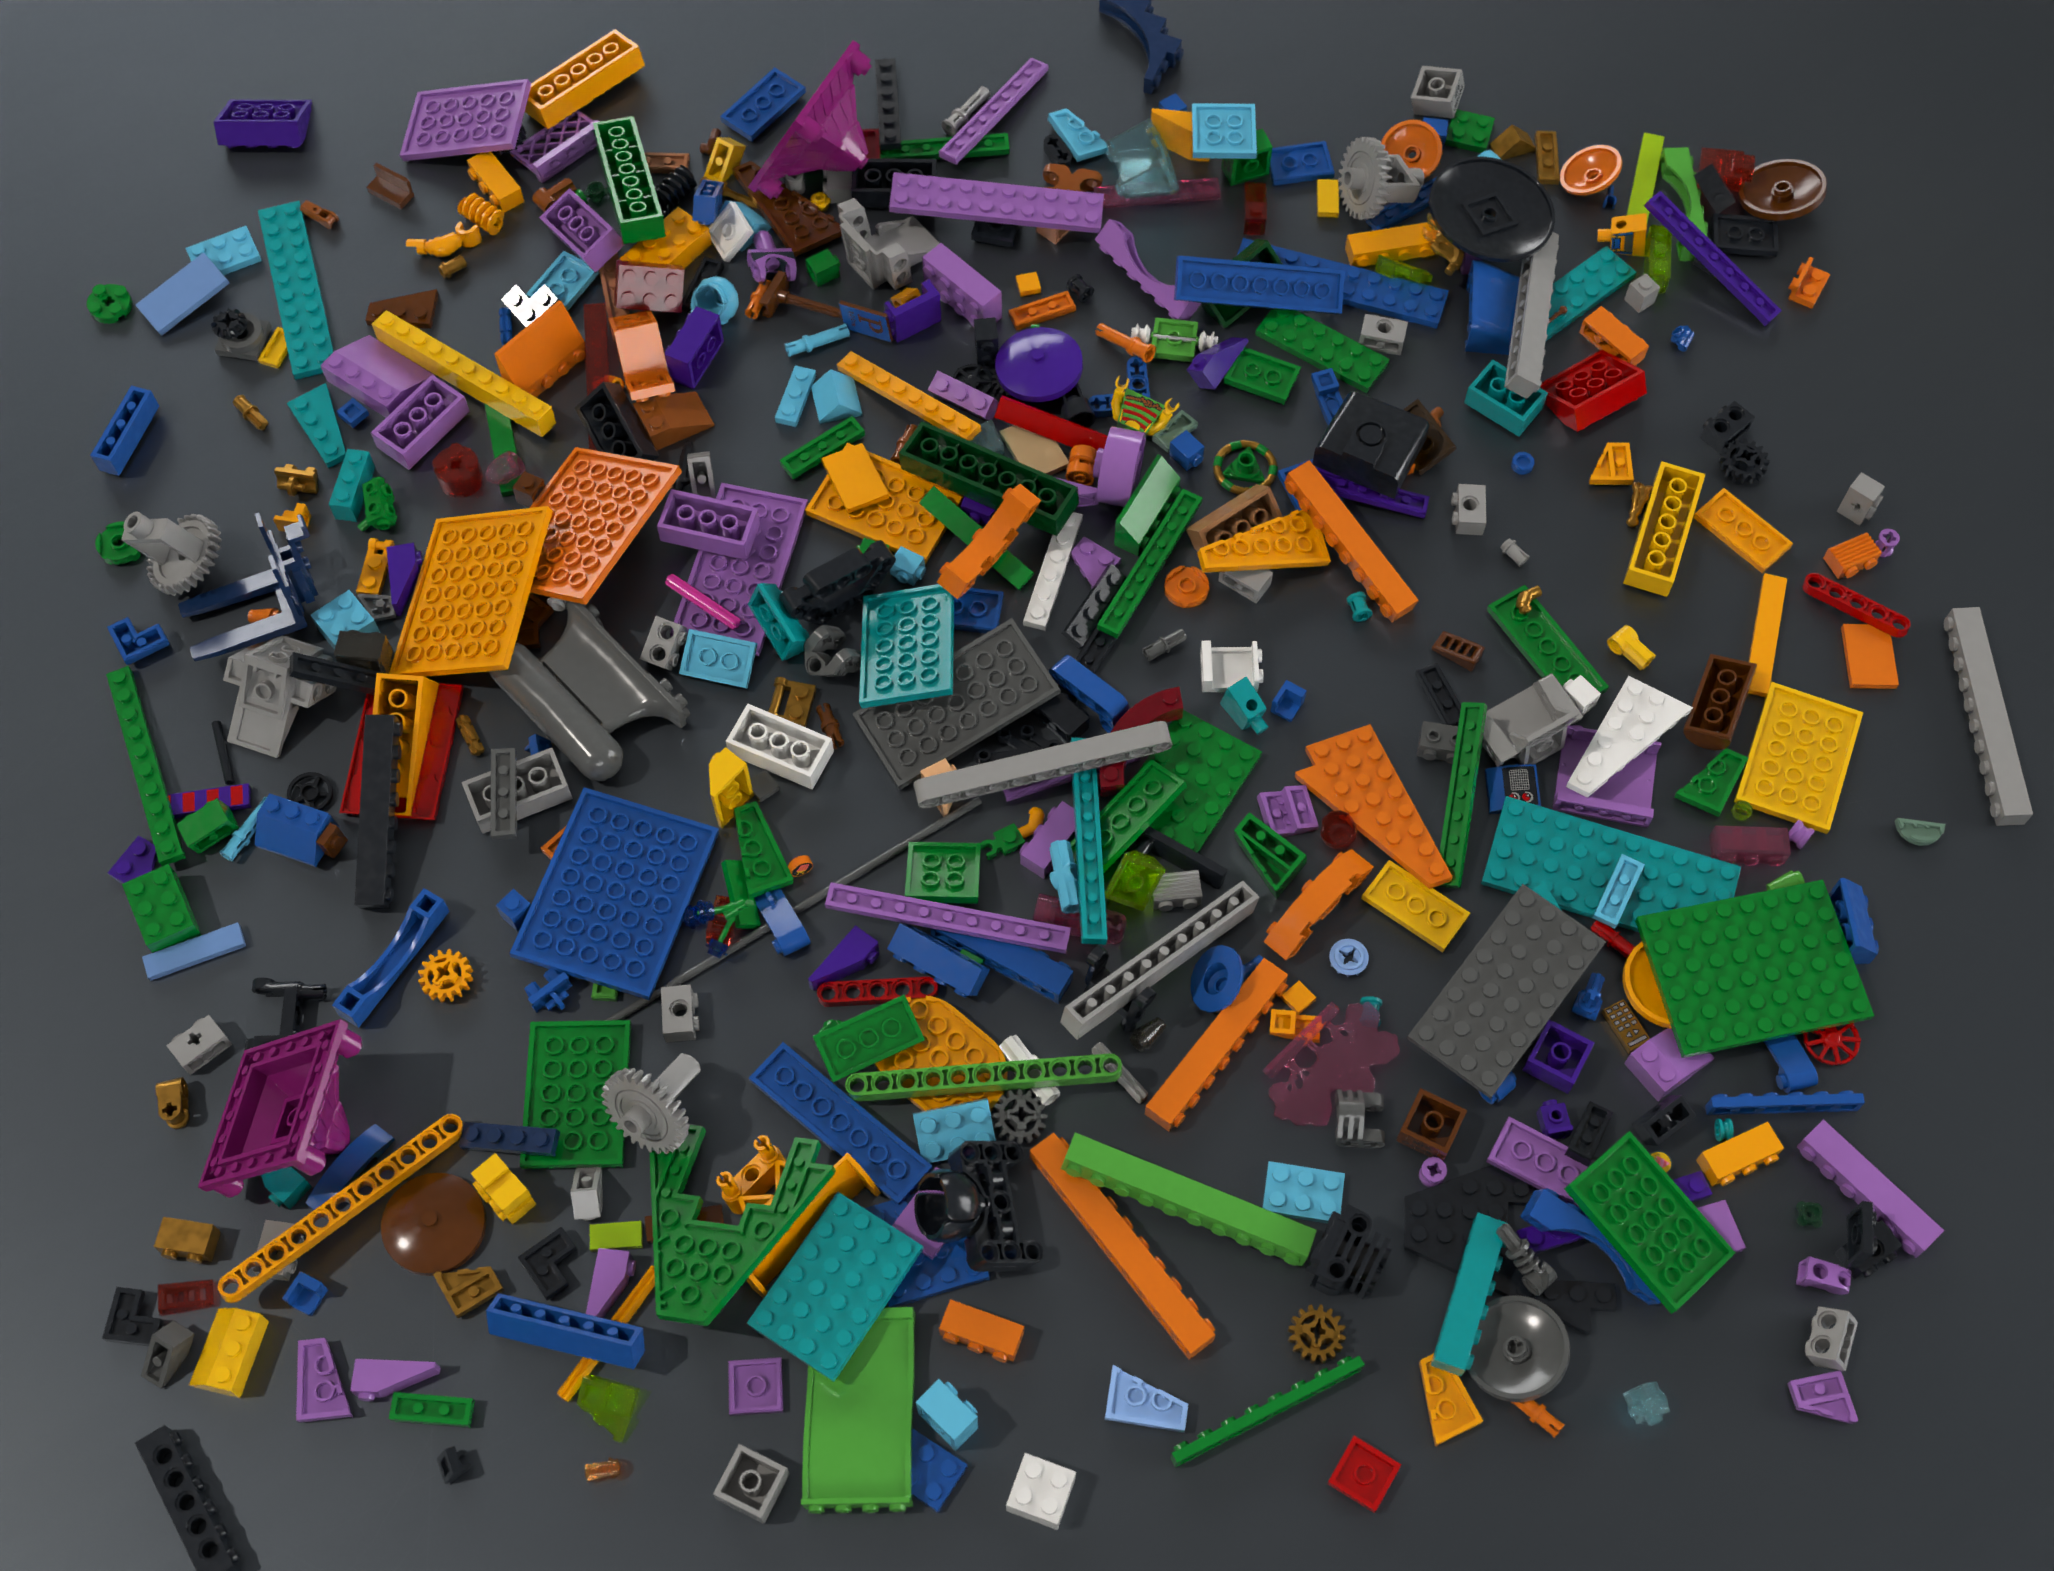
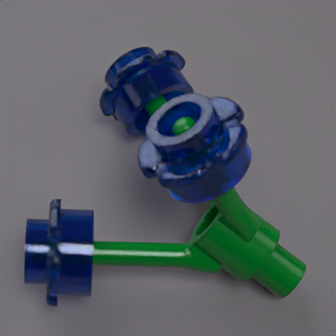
M743 898L735 903L732 901L721 907H714L710 901L699 900L696 906L688 905L686 907L683 921L691 929H695L699 925L712 921L716 914L723 913L727 922L718 941L711 938L709 943L706 944V947L709 948L707 953L721 958L722 955H728L726 952L729 946L723 944V941L736 919L735 916L739 915V911L746 908L747 905Z

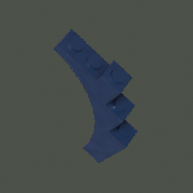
M1099 0V12L1109 15L1126 25L1142 43L1149 64L1144 77L1143 92L1151 94L1154 88L1159 86L1161 74L1165 73L1168 67L1174 68L1176 62L1182 59L1184 49H1181L1182 40L1167 35V18L1152 14L1153 6H1151V0Z

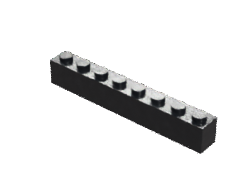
M365 715L354 905L361 909H390V902L394 900L391 878L395 877V864L392 863L393 854H396L397 850L396 840H394V830L398 828L395 807L399 805V794L396 792V784L400 782V770L397 769L398 760L402 756L399 736L403 734L402 722L395 715Z

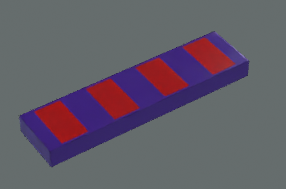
M249 783L168 794L175 819L186 817L198 811L207 802L216 798L227 804L231 811L251 808V786Z

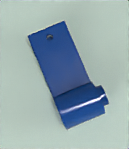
M781 889L766 892L755 898L758 910L773 933L775 940L771 941L777 954L782 953L785 957L811 944L805 928Z
M1795 1035L1764 1041L1779 1066L1776 1083L1781 1090L1783 1089L1786 1093H1790L1818 1084L1816 1069Z

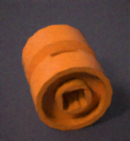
M1088 445L1072 447L1066 471V480L1087 486L1094 483L1093 469L1097 450Z

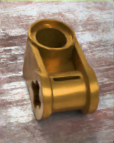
M180 1077L157 1083L156 1096L158 1099L159 1116L171 1128H183L188 1123L190 1117L188 1107L189 1092L185 1079Z

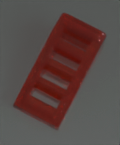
M716 895L713 908L730 903L729 897ZM723 913L710 916L706 929V943L716 945L727 922L725 917H721L724 916ZM735 921L732 923L722 946L727 947L730 945Z
M213 1279L158 1284L159 1315L214 1306ZM205 1288V1300H200V1289ZM194 1290V1301H189V1291ZM183 1292L184 1302H178V1293ZM172 1294L173 1303H167V1295Z

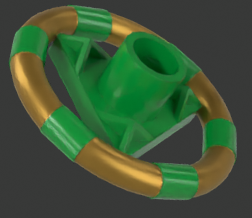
M1237 440L1225 445L1218 451L1213 463L1214 475L1219 484L1229 492L1238 495L1253 486H1236L1228 479L1258 483V485L1270 487L1277 476L1278 470L1277 461L1273 453L1261 443L1251 440ZM1246 448L1222 473L1223 458L1231 451ZM1251 449L1256 450L1267 459L1269 470L1266 479Z

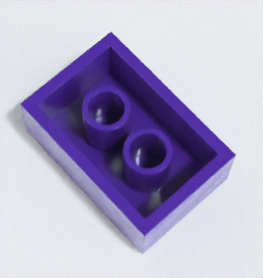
M696 306L693 312L689 313L686 317L684 326L677 331L675 340L671 346L669 345L666 348L664 354L669 375L673 382L693 390L724 342L720 316L718 314Z

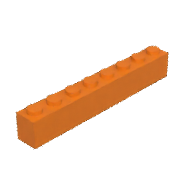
M1308 460L1290 471L1284 481L1286 490L1291 495H1294L1300 508L1311 517L1313 525L1321 530L1325 535L1327 543L1338 552L1340 560L1352 570L1354 578L1362 583L1370 599L1375 600L1379 605L1383 616L1389 618L1393 623L1413 610L1419 601L1312 462Z
M1263 958L1243 983L1239 994L1232 1004L1219 1013L1145 1107V1115L1168 1132L1173 1126L1179 1127L1186 1116L1184 1112L1188 1107L1194 1108L1201 1097L1199 1093L1203 1088L1207 1090L1215 1080L1214 1074L1218 1069L1224 1070L1230 1061L1229 1055L1232 1051H1239L1245 1042L1243 1038L1247 1032L1250 1034L1254 1032L1259 1024L1258 1019L1262 1013L1267 1015L1274 1005L1272 1002L1276 996L1281 997L1288 987V984H1286L1288 974Z

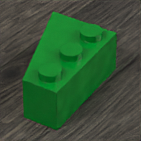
M1250 812L1234 830L1235 840L1277 900L1307 864L1306 854Z

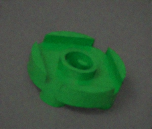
M117 284L95 285L87 299V308L96 321L105 324L118 322V318L123 315L126 317L133 306V301L127 289L123 285ZM110 301H113V302H114V303H110L109 306H106V303H108V302H110Z
M125 521L107 525L105 527L106 530L102 534L99 533L96 537V550L107 564H125L130 561H136L141 557V552L125 542L120 546H114L119 543V540H122Z

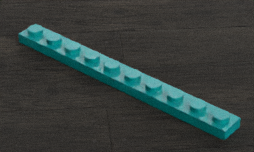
M1071 737V741H1070V742H1074V741H1078V740H1082V739H1087V738H1072V737ZM1097 768L1072 773L1081 944L1106 945L1108 937Z

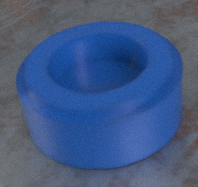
M1526 452L1516 453L1513 456L1511 468L1517 474L1526 475L1533 469L1534 458Z

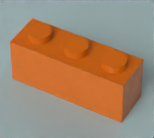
M1602 306L1583 320L1579 332L1599 350H1604L1634 366L1645 358L1649 348L1644 339L1638 337L1627 325L1620 322Z
M950 1299L939 1327V1334L948 1343L956 1345L960 1342L968 1345L967 1348L973 1352L981 1354L982 1351L992 1354V1358L1006 1363L1007 1360L1014 1362L1024 1335V1326Z

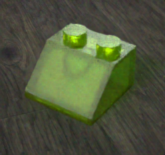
M1136 850L1127 852L1105 890V898L1144 911L1166 869L1152 856Z

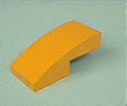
M1271 1009V1035L1297 1041L1320 1043L1321 1016L1297 1015L1296 1011Z

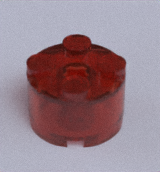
M454 443L442 450L432 462L440 488L448 496L456 497V495H463L467 497L477 492L482 485L483 473L477 455L468 447Z

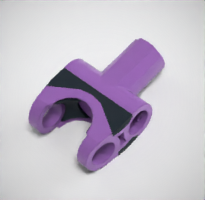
M759 231L755 234L753 242L756 249H748L747 264L756 282H764L766 273H777L778 270L786 272L788 281H795L796 261L792 249L776 248L768 231Z

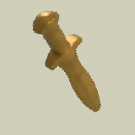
M707 177L701 178L700 184H701V182H702L703 179H704V180H708V178H707ZM724 182L723 196L743 202L749 207L757 208L750 197L732 191L727 187L728 183Z

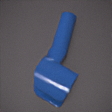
M1613 185L1609 186L1608 195L1602 204L1603 208H1605L1607 202L1613 205L1612 209L1615 208L1617 198L1613 195Z

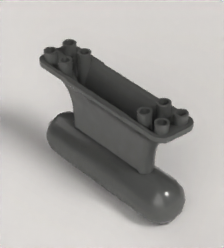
M563 600L568 612L566 628L558 642L543 657L538 660L525 646L516 642L508 670L488 672L492 679L585 777L593 781H605L613 777L620 770L623 761V750L610 735L613 731L633 720L651 716L665 718L679 728H683L686 725V719L691 714L685 707L688 702L680 693L674 696L671 692L673 687L666 678L658 682L603 628V623L597 617L600 613L592 603L586 606Z

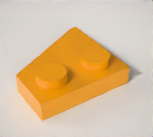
M1607 443L1590 477L1589 485H1632L1634 476L1630 443Z

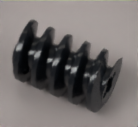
M680 165V167H677L674 172L668 175V178H664L662 183L656 185L657 198L663 208L667 204L670 205V208L674 207L672 201L678 203L680 201L678 196L684 198L686 196L684 191L690 193V186L694 188L697 186V182L688 168Z

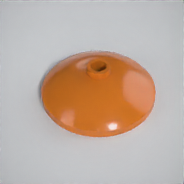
M1406 120L1394 125L1388 130L1381 141V144L1385 145L1384 150L1388 151L1390 155H1400L1408 168H1421L1424 173V179L1436 170L1442 157V142L1438 133L1431 125L1420 120ZM1410 153H1416L1414 158H1409Z
M1595 145L1580 150L1571 156L1561 169L1560 182L1562 187L1568 193L1578 196L1592 195L1606 189L1621 172L1622 158L1620 153L1608 145Z

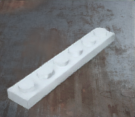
M1073 512L1058 536L1052 535L1023 620L1024 626L1046 630L1083 520V514Z

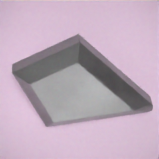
M358 594L363 606L375 622L396 618L391 596Z

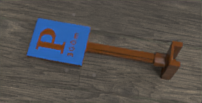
M778 270L759 301L760 305L766 306L762 313L765 317L771 318L780 303L786 305L789 303L832 317L841 318L847 325L846 328L851 331L888 342L893 340L887 314L845 301L839 302L840 309L792 295L788 292L790 285L786 272Z

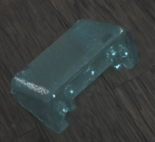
M1151 118L1106 141L1108 150L1105 151L1110 162L1114 161L1116 163L1120 176L1117 179V185H1115L1120 197L1124 196L1126 199L1170 195L1180 191L1170 153Z

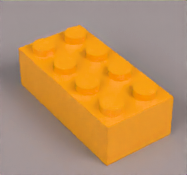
M677 207L663 219L666 237L639 241L619 259L621 261L681 265L685 269L712 245L710 231L706 225L692 220L693 216Z

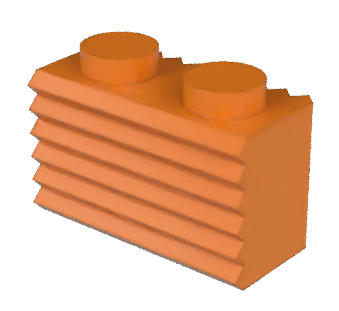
M1866 532L1828 548L1823 559L1837 579L1845 576L1850 578L1856 575L1859 570L1864 568L1869 570L1876 566L1882 552L1876 546L1874 540L1871 539L1869 533Z

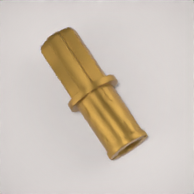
M244 395L235 397L233 405L243 414V418L250 421L258 430H265L268 421L260 414L258 407L252 405Z

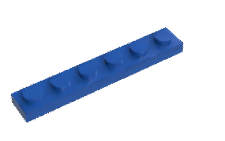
M1850 1090L1841 1091L1838 1094L1819 1091L1813 1093V1095L1792 1092L1788 1095L1778 1096V1093H1766L1763 1096H1753L1751 1093H1744L1737 1097L1717 1094L1711 1097L1705 1108L1707 1115L1858 1111L1865 1101L1863 1093H1854Z

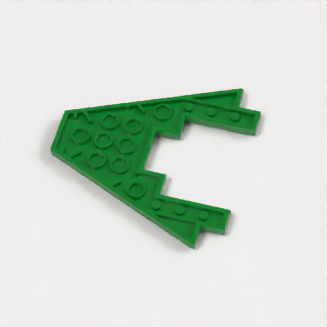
M690 1125L688 1136L674 1152L669 1151L668 1154H665L662 1151L660 1154H657L655 1149L649 1152L656 1315L659 1319L708 1326L835 1174L836 1170L833 1165L815 1163L821 1148L819 1140L794 1138L771 1206L747 1203L739 1226L697 1220L704 1201L700 1196L683 1194L706 1133L703 1126Z

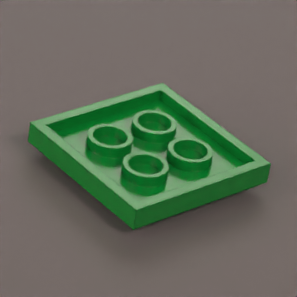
M909 842L905 896L938 903L978 904L981 843Z

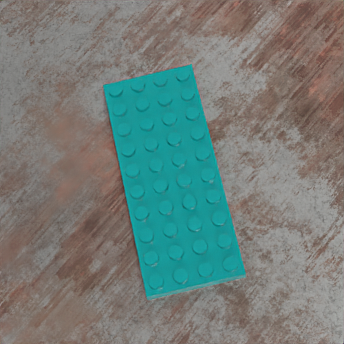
M1506 796L1481 884L1515 895L1522 884L1533 889L1545 883L1561 909L1592 918L1619 858L1624 854L1645 865L1617 926L1639 932L1635 922L1638 916L1733 898L1741 866Z

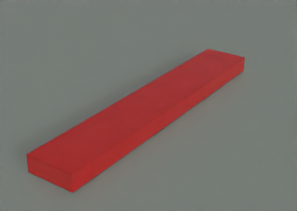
M1003 395L1000 398L994 418L1070 447L1088 445L1096 450L1098 448L1104 449L1108 437L1105 434Z

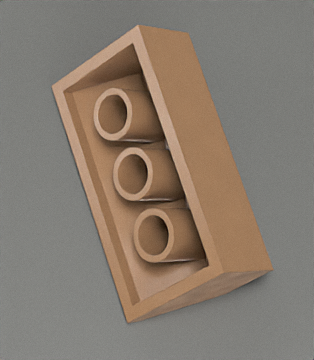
M1256 484L1187 527L1186 531L1194 549L1198 552L1204 546L1219 540L1229 539L1234 534L1244 533L1252 527L1277 517L1282 518L1283 516L1271 488Z

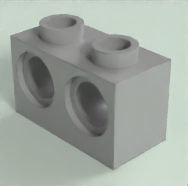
M655 616L640 660L672 671V668L679 661L678 652L680 647L686 642L688 635L686 632L687 627ZM673 628V636L667 639V630ZM664 649L666 655L663 660L659 661L658 653Z
M1818 1306L1817 1313L1812 1318L1810 1339L1805 1344V1355L1814 1366L1846 1371L1858 1321L1849 1311ZM1836 1323L1833 1328L1829 1329L1832 1324ZM1826 1348H1829L1827 1352L1823 1353Z

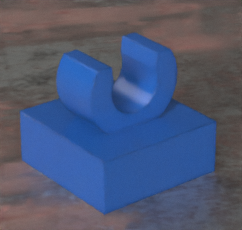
M534 734L528 737L529 745L525 747V751L533 755L552 747L551 740Z

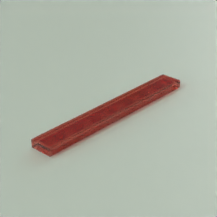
M606 303L584 304L587 396L603 381L609 382ZM589 436V449L597 451Z

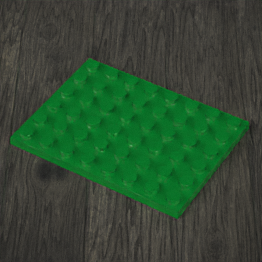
M1824 880L1638 916L1635 919L1682 1058L1869 1020L1874 1017Z

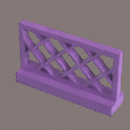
M577 110L549 129L544 127L525 140L523 145L517 146V150L513 149L510 151L511 156L535 173L537 179L544 183L597 146L593 123L600 121H593ZM574 116L578 117V121H568ZM576 127V131H567V128ZM562 128V132H552L555 129ZM560 138V142L550 143L551 139ZM546 139L545 143L536 144L539 140ZM544 149L543 153L534 154L535 150ZM530 150L529 154L520 155L523 151Z

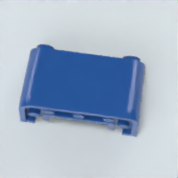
M1472 260L1467 279L1466 291L1469 293V322L1465 351L1509 355L1520 277L1482 260Z

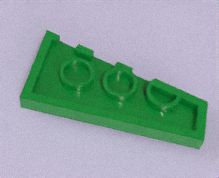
M757 801L734 808V818L748 899L793 884L794 879Z

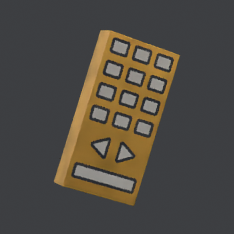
M1624 999L1602 1010V1015L1628 1054L1650 1039Z

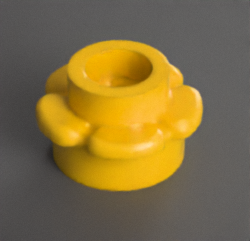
M817 192L810 197L811 202L818 206V210L822 212L828 209L831 200L827 197V194Z

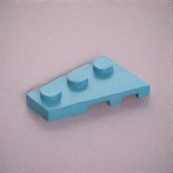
M1067 108L1048 114L1047 120L1064 141L1077 162L1113 151L1114 145L1111 142L1103 141L1098 132L1095 130L1092 132L1085 127V122Z

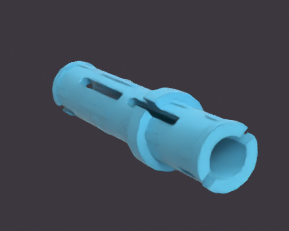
M844 323L843 325L810 336L804 335L802 339L785 343L786 353L791 357L801 352H811L813 348L850 337L849 329L846 328L847 325Z
M267 797L263 798L238 831L235 830L232 833V838L220 851V854L225 859L233 861L241 849L249 845L251 842L250 838L256 832L257 813Z

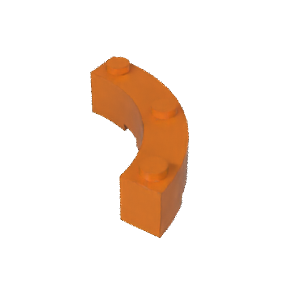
M1022 484L1017 485L1013 489L1010 487L1002 496L1003 502L983 529L979 528L972 536L973 541L951 563L946 562L939 571L941 575L937 583L956 599H959L974 586V581L979 574L984 576L1019 534L1016 530L1023 522H1028L1041 502L1038 497Z
M1352 849L1345 853L1340 852L1333 862L1313 881L1309 879L1304 884L1300 896L1278 922L1274 921L1266 931L1268 936L1264 943L1285 960L1295 956L1313 931L1309 928L1319 919L1323 920L1338 905L1343 893L1348 895L1361 886L1374 866Z

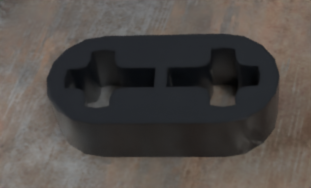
M1052 134L1045 137L1044 151L1051 162L1070 168L1072 165V153L1058 135Z

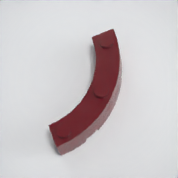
M1180 687L1165 689L1144 698L1119 719L1111 732L1158 721L1168 723L1173 720L1182 719L1183 703ZM1127 760L1100 767L1101 797L1117 795L1124 788V772Z

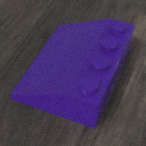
M230 99L213 121L218 145H225L228 148H234L238 145H246L248 148H255L259 145H267L268 148H276L278 146L297 148L306 139L312 100Z

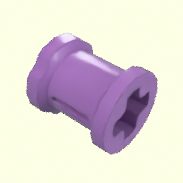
M1884 529L1880 532L1879 540L1875 541L1876 546L1882 552L1880 557L1891 556L1894 547L1899 543L1900 536L1895 530Z

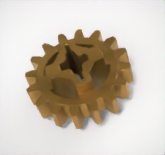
M1309 1305L1307 1312L1303 1309L1298 1311L1300 1318L1292 1317L1291 1322L1294 1325L1289 1326L1288 1332L1294 1335L1290 1336L1288 1341L1289 1343H1296L1293 1352L1300 1350L1302 1352L1300 1359L1303 1360L1306 1356H1309L1311 1363L1314 1364L1316 1358H1319L1323 1364L1326 1361L1327 1355L1332 1360L1335 1358L1334 1350L1341 1352L1343 1347L1339 1343L1344 1342L1346 1336L1340 1333L1345 1330V1325H1338L1341 1319L1340 1316L1334 1318L1331 1316L1333 1309L1330 1308L1327 1312H1324L1323 1305H1319L1318 1310H1314L1313 1306ZM1314 1318L1310 1324L1301 1325L1304 1321ZM1324 1320L1329 1323L1332 1329L1328 1328ZM1318 1325L1319 1335L1321 1336L1317 1343H1315L1316 1338H1314L1315 1334L1313 1332ZM1301 1339L1307 1342L1309 1348L1302 1342ZM1332 1343L1328 1348L1320 1350L1322 1345Z

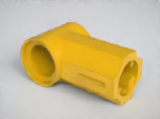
M1624 625L1607 640L1608 647L1612 652L1617 655L1623 654L1640 671L1648 667L1656 656L1638 640L1636 631L1628 625Z

